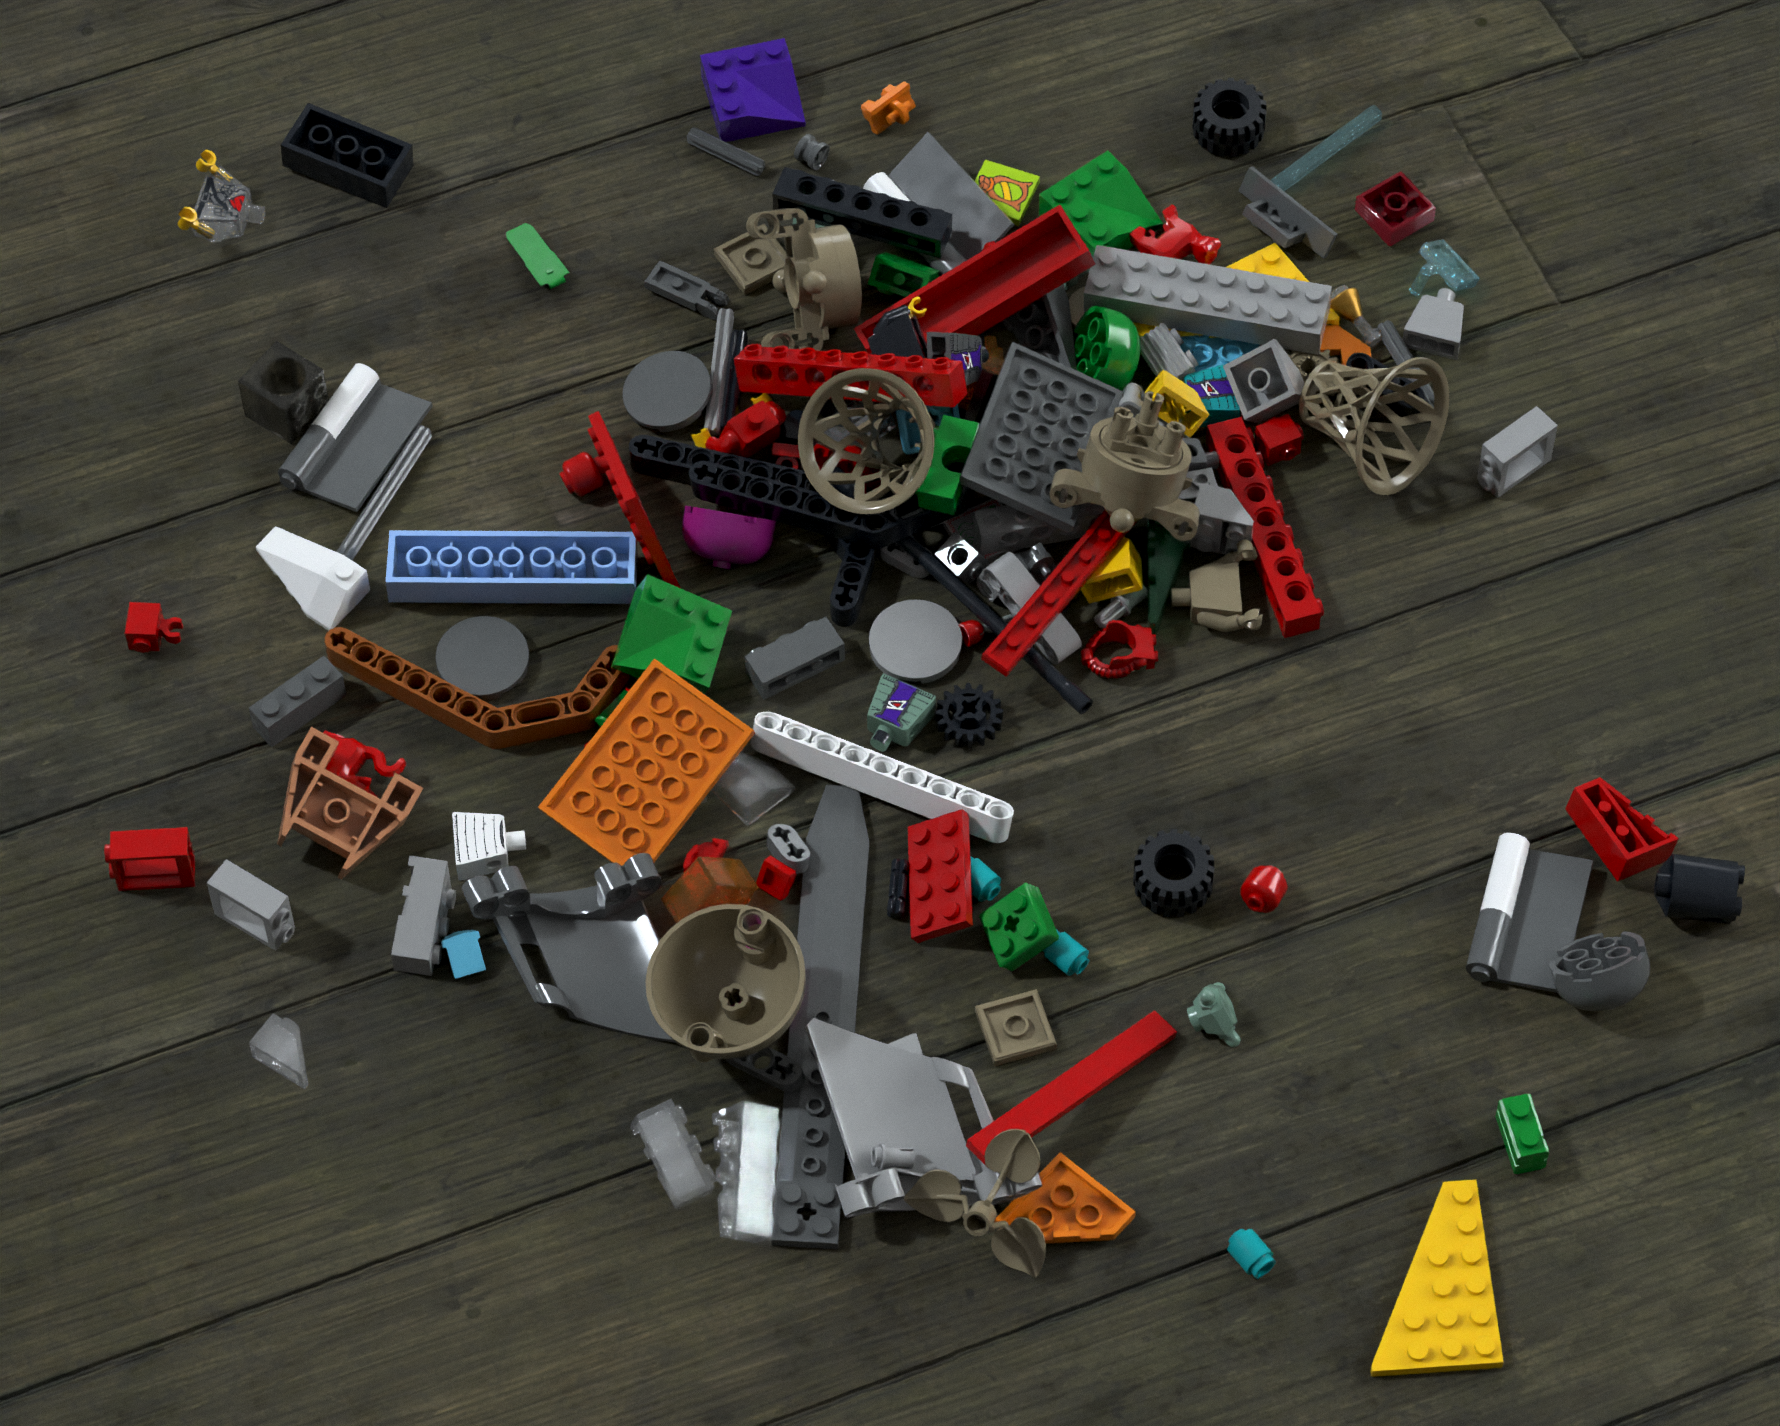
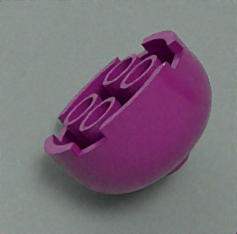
M685 505L682 536L687 547L694 554L713 560L712 566L731 569V563L740 565L751 564L766 555L772 545L776 521Z

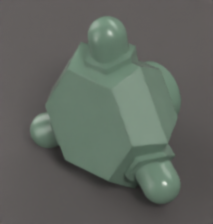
M1220 982L1205 986L1194 999V1005L1187 1008V1014L1196 1032L1205 1030L1206 1033L1217 1034L1228 1046L1237 1047L1241 1041L1240 1036L1235 1031V1025L1238 1021L1233 1004L1225 992V986Z

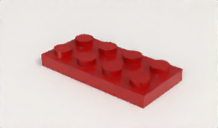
M961 809L908 826L911 939L916 943H920L973 926L969 814Z

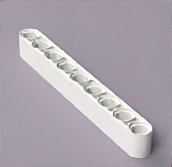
M761 712L755 716L753 725L755 734L751 738V746L762 754L930 819L963 809L969 814V833L971 835L993 843H1001L1008 839L1014 810L1010 804L779 714Z

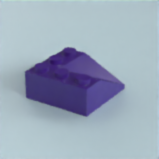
M785 38L700 55L701 77L721 140L730 142L806 126L794 69Z

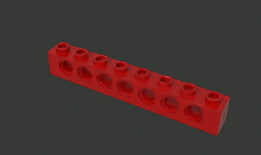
M750 344L744 347L734 358L739 390L743 392L812 397L822 384L839 373L859 368H872L889 372L904 380L917 392L927 406L954 408L967 395L962 361L950 360L947 357L929 359L923 358L920 355L901 357L895 356L893 353L873 355L865 351L845 353L838 349L817 351L810 347L788 349L787 346L762 347L760 344ZM870 381L855 382L847 386L868 391ZM880 387L878 393L894 399ZM843 397L844 399L862 401V399Z
M1242 417L1207 425L1206 445L1209 452L1216 451L1218 454L1219 468L1216 470L1224 488L1232 490L1254 521L1252 546L1256 549L1257 558L1253 562L1283 637L1287 638L1318 630L1321 616H1324L1323 604L1320 598H1315L1312 577L1310 573L1305 574L1302 552L1299 548L1295 549L1292 528L1290 524H1285L1283 520L1284 510L1282 503L1279 499L1275 500L1273 482L1270 475L1266 476L1264 473V461L1261 452L1255 451L1253 446L1254 436L1251 428H1246Z

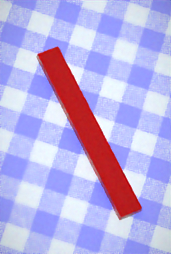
M1104 510L985 650L981 660L1007 677L1129 531L1121 533L1113 530L1110 525V515Z
M1154 1010L967 1139L966 1147L986 1166L985 1150L996 1135L1009 1129H1021L1029 1133L1031 1138L1172 1041L1177 1031Z

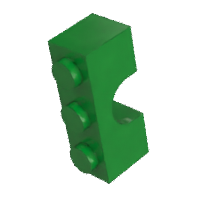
M943 415L940 426L935 425L933 429L934 454L932 463L924 482L915 492L918 497V507L950 515L955 514L963 491V485L960 484L961 473L950 471L946 467L955 462L965 463L979 430L978 422Z

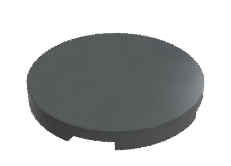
M682 351L660 352L642 360L629 373L623 387V402L629 416L639 426L659 429L660 432L678 430L693 423L702 415L701 411L705 408L713 393L712 379L704 363L692 354Z
M472 617L455 624L443 635L436 650V666L439 677L483 701L500 698L501 694L521 683L529 668V649L525 637L513 624L496 617Z

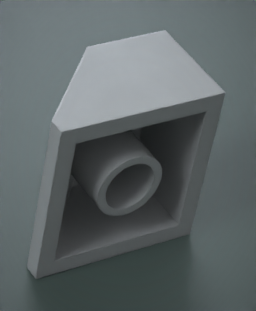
M1275 339L1223 365L1243 418L1246 421L1259 424L1297 405L1300 401V395L1305 384L1301 373Z

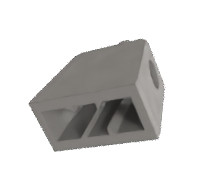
M1442 288L1438 291L1437 297L1430 295L1421 297L1404 328L1403 341L1407 348L1453 360L1458 359L1464 305L1454 302L1456 295L1452 290Z

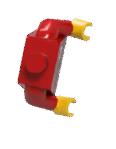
M762 393L757 398H751L753 406L727 422L719 438L711 436L708 428H703L700 430L701 433L692 434L691 436L697 447L748 458L780 438V425L786 420V413L778 404L772 401L768 393Z

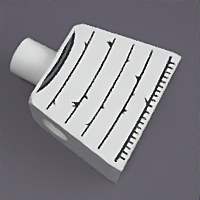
M452 813L458 881L497 872L501 868L509 866L508 851L526 850L525 831L506 832L504 816L501 814Z

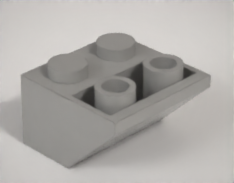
M1201 483L1195 505L1200 511L1198 529L1195 537L1190 540L1189 547L1197 548L1203 552L1211 551L1226 555L1231 551L1236 552V545L1241 540L1246 539L1252 543L1254 521L1232 490Z

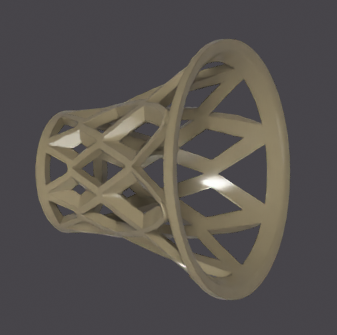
M1415 357L1391 368L1377 369L1353 368L1333 360H1328L1319 364L1307 378L1300 395L1299 413L1302 421L1307 426L1315 428L1334 439L1353 459L1357 466L1359 477L1368 490L1379 495H1391L1406 488L1427 466L1441 440L1448 416L1449 387L1441 366L1425 357ZM1327 369H1330L1332 372H1324V371L1327 370ZM1395 377L1418 379L1404 387L1391 382ZM1333 382L1334 386L1329 387L1327 383ZM1432 382L1434 408L1424 399L1411 393V391ZM1316 383L1320 393L1309 396L1313 384ZM1385 388L1395 391L1393 393L1380 396ZM1338 393L1334 404H1332L1327 395ZM1346 399L1348 404L1343 405V402ZM1404 400L1421 413L1399 417L1385 404ZM1323 403L1325 407L1321 408L1319 404ZM1366 407L1364 414L1362 416L1358 409ZM1376 407L1392 423L1368 422L1373 408ZM1308 410H1309L1314 416H1309ZM1351 415L1353 419L1348 420L1346 416ZM1431 421L1426 439L1418 452L1401 426ZM1375 431L1394 432L1405 450L1385 447ZM1364 435L1367 436L1372 446L1363 443ZM1362 451L1375 456L1379 470L1363 458ZM1383 457L1411 463L1401 473L1391 478Z
M872 368L848 370L827 380L808 401L803 411L798 431V450L801 464L811 485L832 505L857 514L882 513L906 502L924 482L934 454L933 429L935 422L929 415L924 402L917 392L896 375ZM870 381L868 391L847 386L855 382ZM880 387L894 399L878 393ZM831 397L839 414L816 422L820 410ZM843 397L862 399L864 408L848 410ZM872 399L883 402L885 404L873 405ZM902 409L911 414L910 423H917L921 443H915V447H920L917 459L913 463L904 464L902 467L891 463L882 453L879 445V431L882 423L891 413ZM866 415L868 420L856 427L847 417ZM841 424L851 434L837 442L825 434L824 431ZM813 439L823 447L833 451L824 462L821 470L815 458ZM855 440L864 446L860 455L844 451L843 449ZM841 458L857 462L852 473H836L833 471ZM865 467L879 469L878 473L861 476ZM881 480L879 487L865 494V483ZM855 483L854 499L840 493L831 484ZM890 490L895 494L889 498L878 500Z

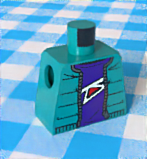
M1223 365L1184 376L1183 382L1198 393L1209 413V416L1200 427H1207L1210 424L1240 417V408Z

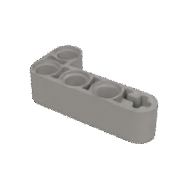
M1007 552L984 568L976 581L980 592L986 599L993 602L1000 598L1013 616L1019 612L1040 587L1020 560L1011 552ZM1062 613L1057 616L1035 642L1046 658L1053 664L1060 663L1082 646L1079 635Z

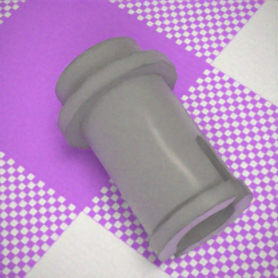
M879 1144L878 1147L872 1148L871 1164L873 1167H878V1170H884L885 1167H893V1165L895 1167L912 1169L915 1161L914 1148L886 1147L885 1144Z

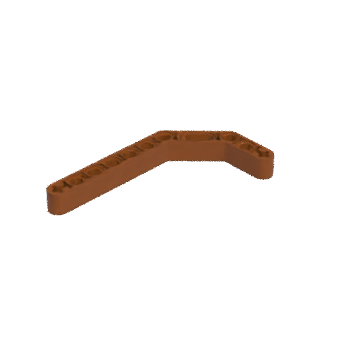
M335 627L325 635L327 657L333 666L492 749H502L591 729L596 725L595 719L613 702L631 676L611 667L618 645H612L602 652L573 692L496 708L346 628ZM442 700H447L445 703H439ZM581 709L587 710L585 712H578ZM467 714H474V715L471 716V717H466V716H465V715H467ZM548 716H557L553 719L538 721L529 724H522V722L529 720H534ZM493 728H501L499 730H491Z

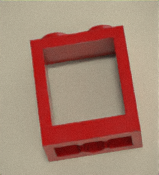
M188 827L110 831V844H105L104 847L105 862L109 863L110 879L116 880L118 891L195 887L196 859Z

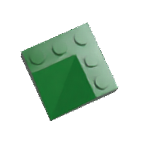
M1108 150L1039 194V216L1061 205L1093 256L1096 245L1123 250L1133 247L1134 245L1130 242L1129 234L1139 226L1146 229V234L1149 229L1156 232L1163 226V222L1127 168Z
M647 575L634 592L611 667L639 679L655 658L705 694L710 688L732 610Z

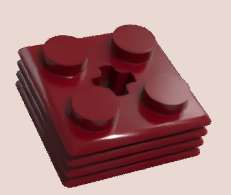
M1401 171L1356 196L1355 211L1388 246L1394 245L1435 220L1436 207Z

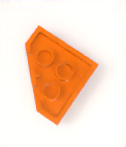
M1059 1152L1039 1173L1043 1186L1013 1200L996 1217L995 1222L1006 1221L1010 1225L1016 1218L1025 1217L1038 1225L1043 1232L1046 1244L1114 1240L1135 1218L1136 1211Z

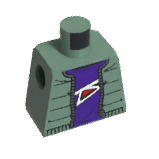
M883 673L867 714V729L874 733L870 740L872 747L884 752L889 747L891 741L901 746H908L934 717L936 696Z

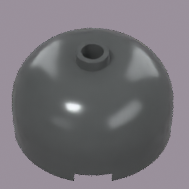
M1625 931L1621 933V937L1604 938L1603 933H1598L1577 939L1557 951L1559 957L1555 961H1549L1553 982L1559 995L1573 1007L1587 1011L1611 1010L1630 1002L1644 989L1650 975V961L1644 939L1638 934ZM1564 964L1567 972L1562 971Z

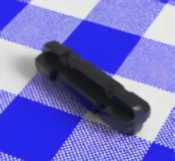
M896 858L892 861L887 915L890 918L900 919L905 913L909 862L906 859Z

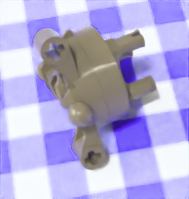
M1148 391L1144 395L1140 413L1135 418L1128 408L1116 407L1113 417L1103 419L1093 426L1086 450L1079 448L1077 452V457L1082 464V472L1072 469L1057 471L1053 476L1050 499L1055 506L1060 508H1068L1088 502L1104 506V509L1110 515V525L1117 532L1125 533L1129 531L1135 521L1144 517L1158 521L1174 538L1180 541L1191 540L1197 533L1200 511L1195 504L1178 499L1181 491L1189 488L1192 483V479L1186 477L1192 455L1188 445L1182 440L1186 427L1176 421L1167 423L1166 428L1159 425L1157 418L1164 397L1156 393L1155 400L1152 401L1154 392Z

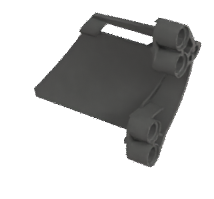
M639 853L634 855L622 866L619 863L605 864L597 869L594 874L597 882L596 886L571 891L530 894L520 870L516 866L501 868L490 879L484 875L475 876L462 885V891L472 915L478 919H493L535 1003L545 1008L548 1006L563 1008L567 1011L570 1018L607 1030L641 1038L676 1043L657 1023L646 997L647 967L660 938L643 900L662 886L661 877L650 854ZM520 944H535L539 946L556 987L549 984L536 983Z

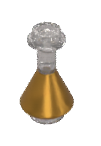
M1347 285L1336 288L1331 293L1330 308L1339 317L1352 322L1363 335L1361 342L1370 348L1378 344L1382 339L1381 329H1372L1363 317L1358 289L1348 288Z

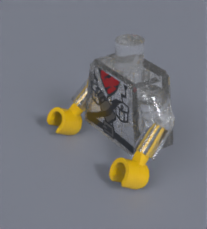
M204 150L201 153L202 159L200 158L196 162V168L200 172L210 171L211 174L205 176L195 209L184 207L180 211L179 216L181 218L178 221V226L182 230H188L192 227L195 237H204L214 243L229 238H240L244 234L247 222L263 224L265 207L252 205L250 189L221 165L216 166L215 154L210 150Z

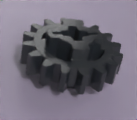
M966 683L965 689L962 690L958 685H954L953 694L945 691L944 700L937 701L935 721L938 722V732L945 731L946 741L955 738L956 746L958 747L962 742H967L968 748H972L975 741L984 746L985 737L994 740L995 731H1001V720H1003L1001 700L994 699L993 690L984 693L983 685L981 684L976 689H972L971 684ZM986 710H988L990 714L989 720L986 719ZM950 711L953 712V720H952V721L950 720V718H949V716H948Z

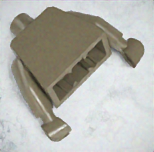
M1249 540L1239 541L1236 545V552L1231 551L1219 560L1191 570L1189 572L1188 588H1171V606H1189L1190 620L1193 624H1200L1201 626L1224 633L1240 630L1244 627L1250 630L1259 629L1263 614L1259 615V609H1251L1242 615L1239 561L1243 559L1251 561L1257 558L1256 549Z

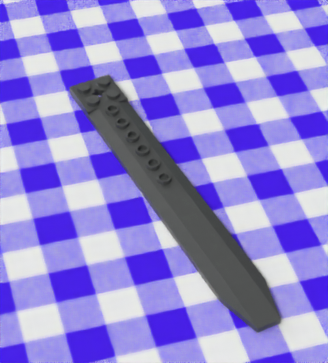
M826 785L806 837L805 845L810 851L808 869L803 872L797 942L804 957L806 986L800 1010L790 1025L787 1053L788 1057L800 1064L805 1074V1081L798 1090L784 1092L771 1246L838 1249L841 1203L835 1184L837 1186L843 1184L846 1149L805 1026L812 1018H816L855 1033L869 838L859 791L847 786ZM794 1072L786 1074L785 1079L787 1077L793 1078L795 1076ZM809 1208L816 1215H811L807 1221L803 1220V1216L798 1213Z

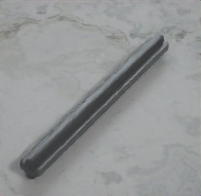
M419 425L415 429L336 551L337 553L344 555L350 560L354 559L432 438L429 428Z

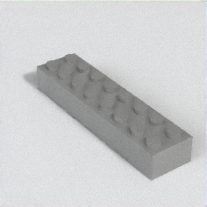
M1096 245L1093 256L1095 265L1090 268L1084 290V313L1092 306L1105 307L1125 314L1135 323L1159 326L1160 323H1164L1169 329L1175 328L1180 331L1264 345L1275 339L1283 349L1315 355L1320 353L1331 305L1332 286Z

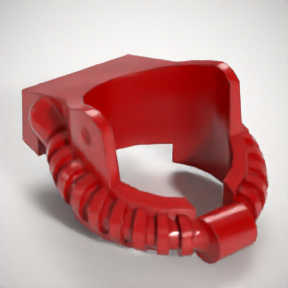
M1120 620L1109 621L1106 628L1097 631L1089 639L1085 649L1081 650L1082 664L1091 669L1096 675L1106 676V678H1122L1133 670H1140L1145 665L1146 670L1154 669L1155 662H1158V651H1154L1153 647L1156 646V634H1152L1151 628L1142 627L1139 624L1130 626ZM1110 641L1120 642L1124 645L1127 643L1133 651L1127 656L1113 657L1109 665L1102 663L1097 657L1094 658L1093 655L1099 645Z

